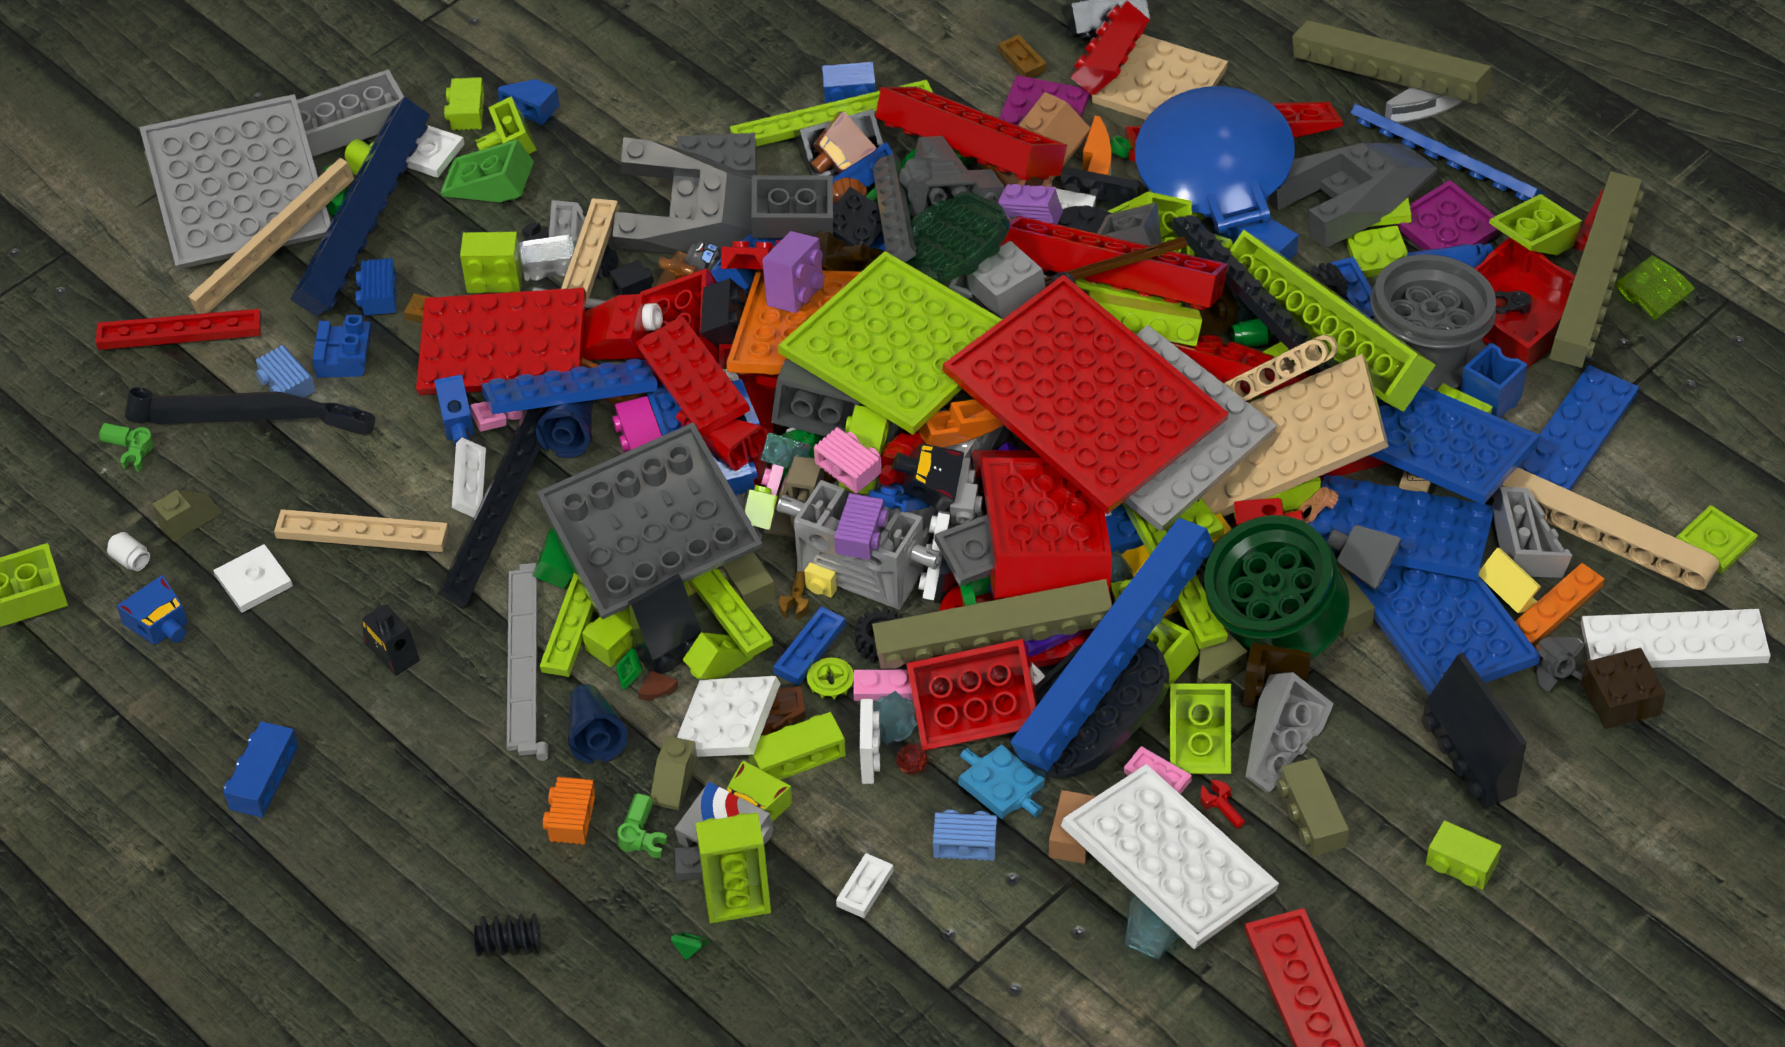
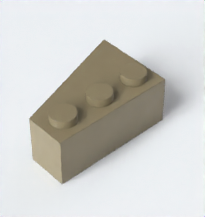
M794 456L777 494L778 497L770 530L764 529L763 533L795 538L794 519L796 517L778 512L777 505L779 499H782L783 494L806 502L820 480L824 481L823 468L816 465L815 459Z

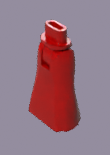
M680 410L676 415V419L682 423V427L691 424ZM734 419L702 438L708 449L729 468L738 471L749 461L748 456L751 458L756 457L766 449L768 431L760 425Z

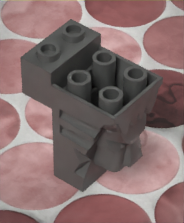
M943 136L919 137L914 159H909L905 163V167L900 171L898 180L908 191L916 230L965 227L967 231L994 224L1000 204H998L999 199L1004 191V185L992 169L967 170Z

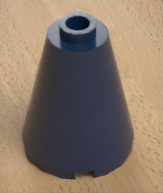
M593 400L551 406L537 423L536 436L541 446L547 451L549 448L557 452L556 456L561 458H573L582 455L591 442Z
M579 685L570 694L568 744L571 753L578 760L585 763L594 764L593 760L600 759L603 762L610 761L618 756L626 747L627 727L594 685Z

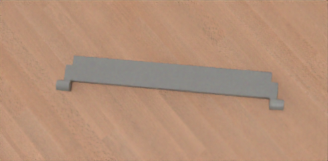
M536 563L520 564V570L509 571L507 750H518L519 756L536 754L538 760L544 761L548 759V743H537L538 578L532 576Z

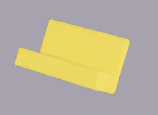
M1500 547L1496 548L1480 569L1479 577L1517 613L1526 612L1537 602L1533 596L1541 586Z

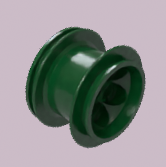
M1281 515L1262 516L1248 520L1226 533L1215 545L1208 558L1204 574L1208 605L1225 630L1247 650V661L1252 642L1270 644L1287 649H1299L1311 653V659L1329 648L1343 630L1349 614V591L1343 576L1337 568V561L1330 545L1309 524L1293 517ZM1306 585H1310V586H1309L1308 588H1306V589H1301L1302 587H1304V586H1306ZM1292 610H1297L1292 614H1288ZM1268 614L1265 618L1259 619L1260 616Z

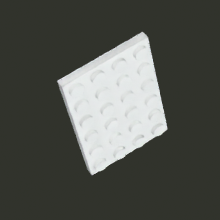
M1147 764L1064 817L1061 823V827L1193 949L1276 892L1279 885L1272 876Z

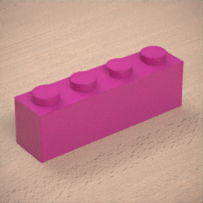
M647 396L615 404L616 416L612 417L616 433L621 432L622 436H619L623 453L662 436Z

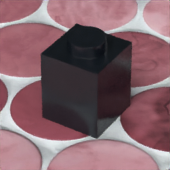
M639 260L609 271L612 291L616 296L640 294V292L652 288L651 283H654L649 268H644Z

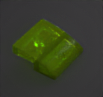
M1653 255L1615 283V286L1632 305L1638 301L1654 320L1661 317L1695 289L1678 271Z

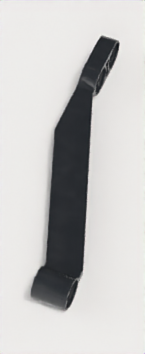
M134 387L129 390L125 418L131 422H151L155 424L320 418L329 426L358 434L372 433L375 423V416L370 412L338 403H321L279 391L155 396L149 389Z

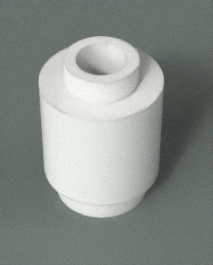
M126 532L112 536L108 542V555L128 570L140 571L145 568L150 560L147 548Z

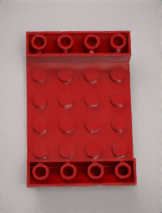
M973 450L972 456L976 477H982L994 556V565L990 574L993 599L999 600L1103 579L1107 581L1110 594L1112 553L1105 512L1034 450Z

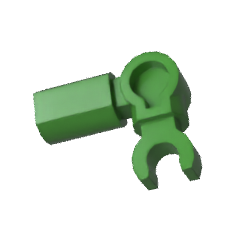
M104 423L99 432L101 442L128 447L129 451L125 452L120 459L123 469H126L130 462L135 461V470L137 472L142 470L144 466L142 458L146 457L147 453L154 448V441L149 429L139 427L132 430V428Z
M639 793L634 795L624 824L618 828V846L625 852L634 850L641 852L645 850L651 857L661 858L662 848L655 847L654 844L666 845L667 835L661 832L648 834L646 830H643L653 805V800L650 796Z

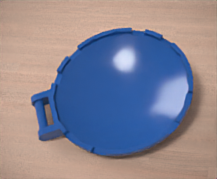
M1225 86L1191 89L1166 100L1144 121L1135 145L1136 166L1147 189L1153 193L1192 200V212L1203 213L1204 217H1212L1218 234L1227 232V229L1259 220L1262 222L1271 220L1266 201L1269 199V195L1277 188L1280 189L1287 180L1295 153L1291 128L1282 113L1275 106L1252 92Z

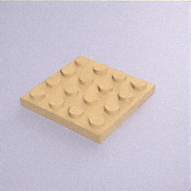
M1142 34L1135 42L1136 46L1127 55L1129 57L1127 62L1120 67L1122 69L1120 74L1095 96L1092 95V103L1146 120L1159 105L1177 94L1200 87L1217 86L1228 68V61Z

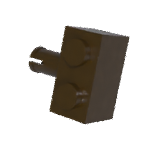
M818 231L816 235H809L820 240L822 270L854 271L855 262H865L869 258V249L865 244L848 246L845 241L838 240L832 236V233L826 231Z

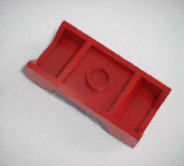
M732 241V246L722 247L721 269H763L762 259L776 245H772V242H756V247H749V241Z

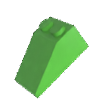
M518 139L454 158L440 193L443 197L490 202L515 200L523 193L534 161Z

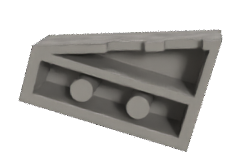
M1500 487L1492 504L1494 510L1493 521L1500 548L1530 577L1563 578L1572 554L1568 549L1564 550L1558 541L1559 535L1555 528L1550 529L1544 519L1545 513L1530 490L1521 487Z

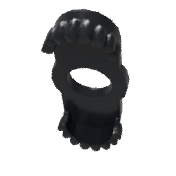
M1524 291L1494 292L1496 298H1502L1508 303L1504 307L1496 306L1497 314H1505L1509 311L1520 309L1522 314H1526L1531 310V297Z

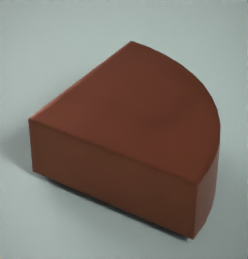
M651 671L640 688L638 697L641 700L651 701L656 697L666 694L670 695L678 688V680Z

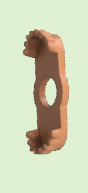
M1327 487L1320 488L1298 508V510L1302 509L1304 513L1307 508L1312 507L1311 513L1304 519L1305 523L1313 522L1317 514L1325 506L1331 509L1334 508V505L1337 504L1336 501L1339 500V495Z

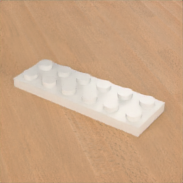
M1759 609L1582 616L1581 619L1588 661L1640 647L1652 668L1769 663L1770 652Z

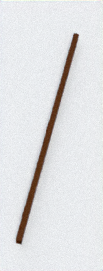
M1183 236L1067 271V273L1071 274L1075 280L1178 250L1187 247L1188 244ZM1053 276L1044 278L1046 287L1050 285Z

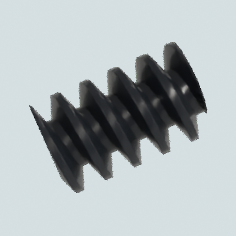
M520 914L516 924L513 923L510 915H507L504 924H501L498 915H495L492 925H488L486 917L482 916L480 924L474 927V946L477 957L482 955L484 947L489 956L495 954L497 947L501 955H506L509 946L513 954L518 955L522 945L527 954L532 953L534 945L540 953V925L536 914H532L529 923H526L523 914Z

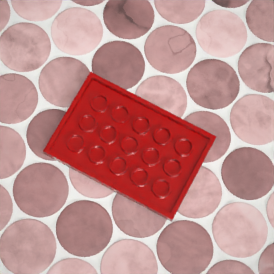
M585 288L425 298L416 385L418 395L437 394L434 380L461 374L466 392H481L482 383H489L490 380L495 378L510 380L516 379L517 376L523 374L537 376L544 375L547 371L565 372L571 371L574 367H582L586 307Z

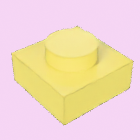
M809 563L804 570L806 589L811 590L815 594H822L832 598L837 590L836 572Z

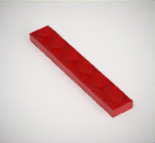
M260 309L99 322L97 323L96 345L98 350L261 336L262 316Z

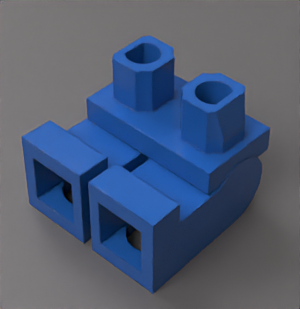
M347 315L345 321H343V326H331L330 321H319L312 359L316 378L359 377L364 374L371 336V322H363L361 315Z

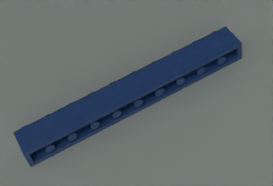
M406 97L401 99L389 113L290 298L316 317L325 310L329 312L337 301V298L334 297L336 292H340L348 280L345 278L346 273L350 272L358 261L355 258L356 254L360 253L368 242V239L365 238L366 235L371 233L378 223L376 216L386 208L388 204L386 197L396 189L399 183L396 181V178L406 170L408 166L406 159L411 157L416 151L418 144L415 142L423 136L428 128L425 123L430 114Z

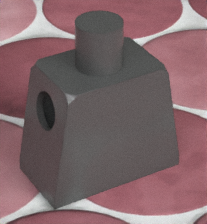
M1354 525L1349 536L1334 529L1327 543L1330 547L1341 551L1337 559L1339 566L1373 590L1378 591L1402 540L1394 535Z

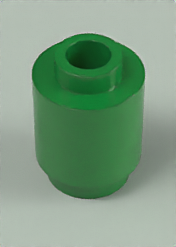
M1259 318L1237 321V324L1231 325L1230 328L1232 342L1247 347L1267 345L1268 339H1272V332Z

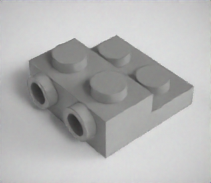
M963 458L955 501L950 505L951 525L958 526L984 516V511H982L983 496H978V484H975L976 470L971 469V458Z

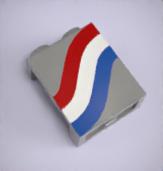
M708 782L675 827V832L679 843L685 847H690L693 842L698 843L696 822H702L710 818L732 817L740 813L750 814L758 812L765 844L773 834V824L770 813Z

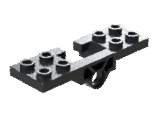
M849 187L833 207V237L845 241L848 246L865 244L868 247H872L883 233L879 205L852 187Z

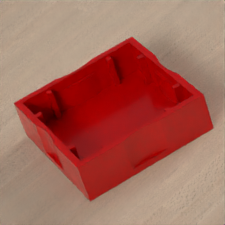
M1509 237L1488 254L1486 259L1474 269L1488 280L1494 292L1524 291L1528 293L1532 302L1531 310L1526 314H1522L1521 309L1509 311L1505 314L1496 313L1493 327L1482 340L1485 345L1493 343L1501 348V352L1505 357L1511 359L1518 358L1526 363L1527 368H1529L1553 347L1576 275L1553 264L1540 252L1530 251ZM1496 298L1497 307H1504L1508 304L1506 300Z

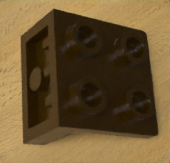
M1224 284L1222 296L1210 308L1207 307L1204 310L1197 309L1202 318L1199 335L1230 332L1231 325L1236 323L1239 306L1226 284Z
M1252 642L1245 673L1242 706L1254 708L1256 697L1261 696L1269 675L1293 672L1308 684L1311 653L1299 649H1287L1270 644Z

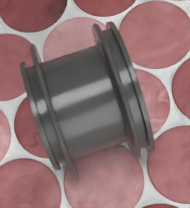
M1432 254L1412 255L1400 258L1387 265L1378 275L1370 295L1371 308L1375 315L1372 319L1436 364L1423 383V386L1435 391L1439 389L1442 383L1452 388L1460 387L1464 367L1485 348L1482 338L1491 330L1495 322L1496 297L1488 280L1473 267L1453 258Z

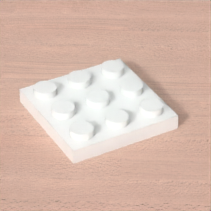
M776 676L700 680L677 738L695 741L697 757L754 754L781 683Z

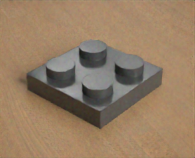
M988 515L935 534L934 541L940 552H942L959 586L966 585L991 574L994 556Z

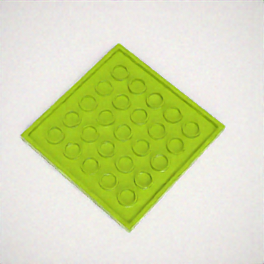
M884 251L778 345V353L909 433L914 434L962 390L957 383L942 371L943 363L1003 319Z

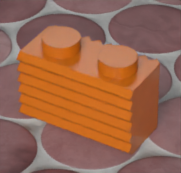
M557 777L556 787L551 786L549 790L550 812L545 811L543 817V829L547 830L549 841L552 843L555 841L558 843L563 842L564 844L567 842L570 844L575 843L576 845L579 843L584 845L586 843L596 796L593 779Z

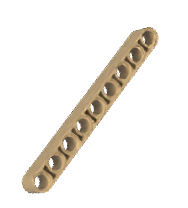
M1518 467L1500 486L1528 488L1545 513L1544 519L1546 523L1692 589H1705L1719 567L1717 558L1702 549ZM1498 488V489L1496 490V492L1491 496V498L1495 499V497H1496V495H1497V493H1498L1499 488Z

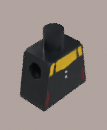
M920 444L910 453V456L898 452L894 457L892 469L905 473L903 483L905 492L940 511H944L955 501L964 452Z
M388 605L377 607L362 619L364 643L395 676L420 661L410 629ZM395 644L398 645L399 650H394Z

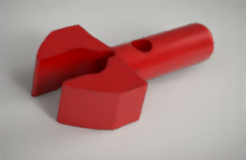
M1211 780V788L1219 795L1217 797L1208 793V790L1202 785L1200 802L1205 810L1216 807L1235 828L1243 827L1245 820L1227 800L1231 796V788L1225 782Z

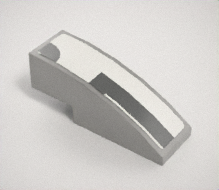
M1410 87L1386 102L1385 117L1397 123L1421 120L1448 111L1461 104L1462 100Z

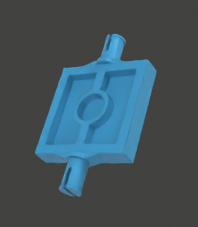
M1002 744L983 757L976 755L970 748L962 751L960 758L970 764L971 768L959 776L958 784L1002 819L1010 812L1020 808H1024L1035 818L1042 813L1043 807L1031 798L1044 787L1045 779L1026 768Z

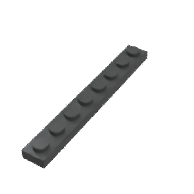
M891 153L889 156H883L877 160L872 168L886 252L903 262H907L916 255V248L905 188L898 181L901 171L900 160L894 153Z

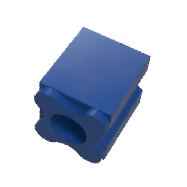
M1489 343L1464 367L1460 391L1493 406L1491 414L1501 418L1510 408L1516 407L1518 401L1522 398L1527 364L1518 358L1511 359L1505 357L1501 352V348L1493 343Z

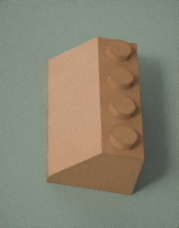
M1044 92L1018 125L1067 144L1063 167L1089 135L1091 129L1066 101ZM987 165V169H992L1002 182L1004 189L1006 185L1018 184L1021 180L1015 177L1016 173L1001 172L996 170V165Z

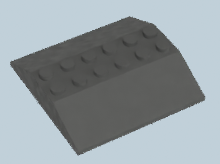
M694 422L536 492L573 571L602 619L629 608L628 601L677 573L681 576L684 583L763 547L760 537Z

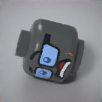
M703 240L697 244L693 243L685 258V263L688 264V271L695 273L706 268L711 271L720 260L722 249Z

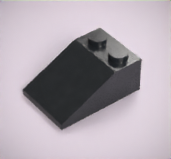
M677 573L628 601L635 650L639 660L649 672L667 673L673 670L675 666L684 662V657L702 632L682 578Z

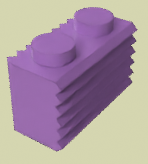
M1008 184L998 203L1000 204L1001 212H1003L1004 220L1023 216L1058 224L1063 213L1054 186L1045 188L1044 186L1033 185L1030 187V185Z
M849 493L834 537L836 554L869 560L873 549H879L881 542V532L879 530L880 527H886L889 514L888 510H884V499Z

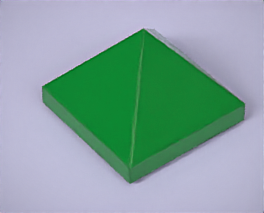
M631 648L615 666L621 687L625 690L645 673L634 648Z
M683 931L671 937L672 943L685 960H688L705 948L710 942L706 937Z

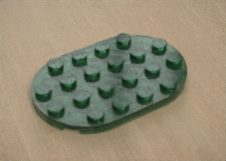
M970 192L956 194V200L948 199L943 201L942 199L936 202V204L929 206L911 220L916 255L905 263L941 284L963 274H973L979 268L980 263L987 258L993 257L1000 251L999 246L1009 232L1011 221L1002 206Z

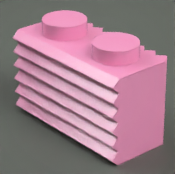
M836 427L827 437H824L822 441H819L814 446L816 465H819L829 475L841 481L842 484L853 490L855 494L881 473V457L874 448H866L859 443L858 438L852 432L846 433L839 427Z

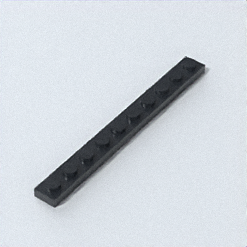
M1192 215L1173 217L1170 227L1180 237H1185L1188 246L1200 258L1228 264L1225 284L1289 350L1314 339L1309 334V331L1302 327L1293 318V315L1277 301V298L1271 295L1262 286L1261 282L1246 270V267L1231 254L1230 250L1225 248L1216 239V236L1201 224L1197 217ZM1332 358L1309 371L1315 375L1340 363Z
M551 406L525 410L437 593L461 609L468 603L541 448V444L536 436V427L541 416Z

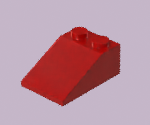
M643 294L618 295L585 311L582 358L586 360L643 358L635 344L636 341L650 333V331L644 329L641 314L643 306L649 304Z

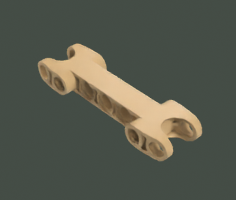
M1320 335L1224 384L1247 401L1332 359L1338 352L1337 341L1330 335ZM1322 340L1329 341L1332 346V351L1329 355L1328 347ZM1266 368H1271L1275 372L1274 382L1267 380L1265 377ZM1242 380L1250 384L1251 390L1249 394L1241 390L1240 383Z

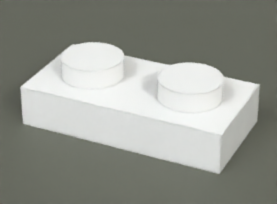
M866 853L836 899L837 907L865 918L892 875L893 865Z

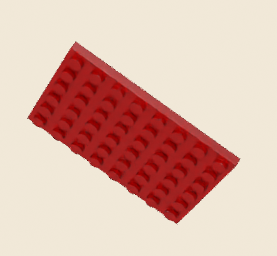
M1064 274L944 362L942 366V371L1106 514H1109L1224 423L1229 415V412Z

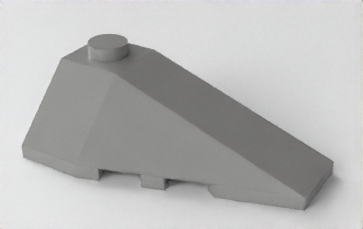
M1293 672L1269 675L1258 702L1245 777L1266 793L1271 792L1277 785L1276 781L1280 779L1281 766L1291 764L1297 755H1302L1312 737L1320 734L1334 703Z

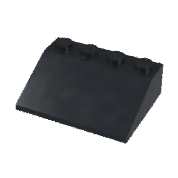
M1463 653L1458 654L1425 701L1422 723L1424 728L1436 738L1440 751L1443 754H1447L1452 761L1455 773L1459 777H1463L1468 785L1471 796L1475 800L1478 799L1483 808L1486 809L1516 796L1527 742Z

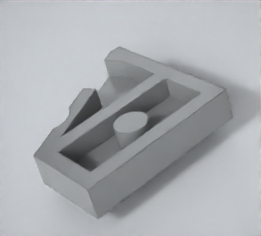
M552 200L548 238L549 246L576 247L585 221L583 210L579 203Z

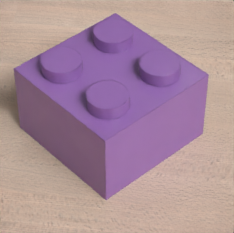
M790 231L762 259L767 306L796 313L824 284L821 263L822 251L820 250L819 238Z

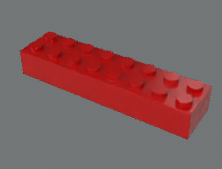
M881 87L875 117L885 121L886 126L893 128L901 127L904 133L921 135V137L943 136L953 150L959 151V155L971 158L976 157L978 158L977 162L981 164L996 165V170L1001 172L1016 173L1015 177L1021 180H1031L1032 177L1048 180L1049 176H1061L1067 144L919 87Z
M1017 216L1003 226L1000 247L1009 241L1014 243L1040 266L1043 272L1051 270L1058 273L1067 272L1149 247L1140 243L1023 216ZM1171 251L1084 277V279L1091 283L1102 282L1110 284L1112 288L1119 290H1136L1142 296L1164 297V301L1170 303L1187 302L1190 303L1192 308L1204 310L1207 307L1210 308L1222 296L1228 264Z

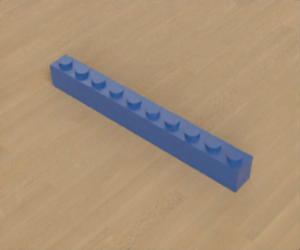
M1181 518L1176 520L1010 741L1019 759L1048 771L1054 762L1060 758L1062 751L1071 739L1077 735L1079 728L1088 716L1094 712L1105 693L1112 688L1114 681L1120 673L1127 668L1131 658L1144 645L1149 634L1161 622L1163 615L1172 603L1178 599L1180 592L1189 580L1195 576L1200 565L1210 556L1215 545L1207 528Z

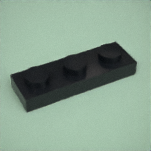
M1063 167L1061 172L1062 190L1096 196V200L1123 204L1140 196V181L1069 167Z

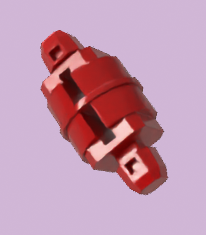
M915 432L909 435L900 433L884 447L880 455V484L888 486L894 482L904 483L905 473L892 469V463L898 452L910 456V453L920 444H924L920 433Z

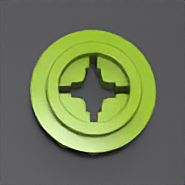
M824 658L815 662L808 670L807 684L810 686L812 693H818L822 699L825 696H831L835 700L837 695H846L847 690L853 687V669L842 659ZM828 672H831V676L835 679L832 685L827 680Z

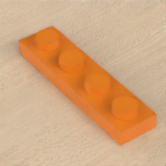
M1581 563L1520 616L1515 623L1533 647H1535L1538 642L1549 635L1602 588L1605 578Z

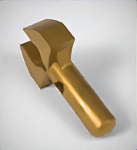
M803 571L796 572L791 594L789 596H780L779 611L785 619H787L788 609L793 607L794 604L797 607L796 620L801 619L808 613L809 599L802 598L805 585V572Z

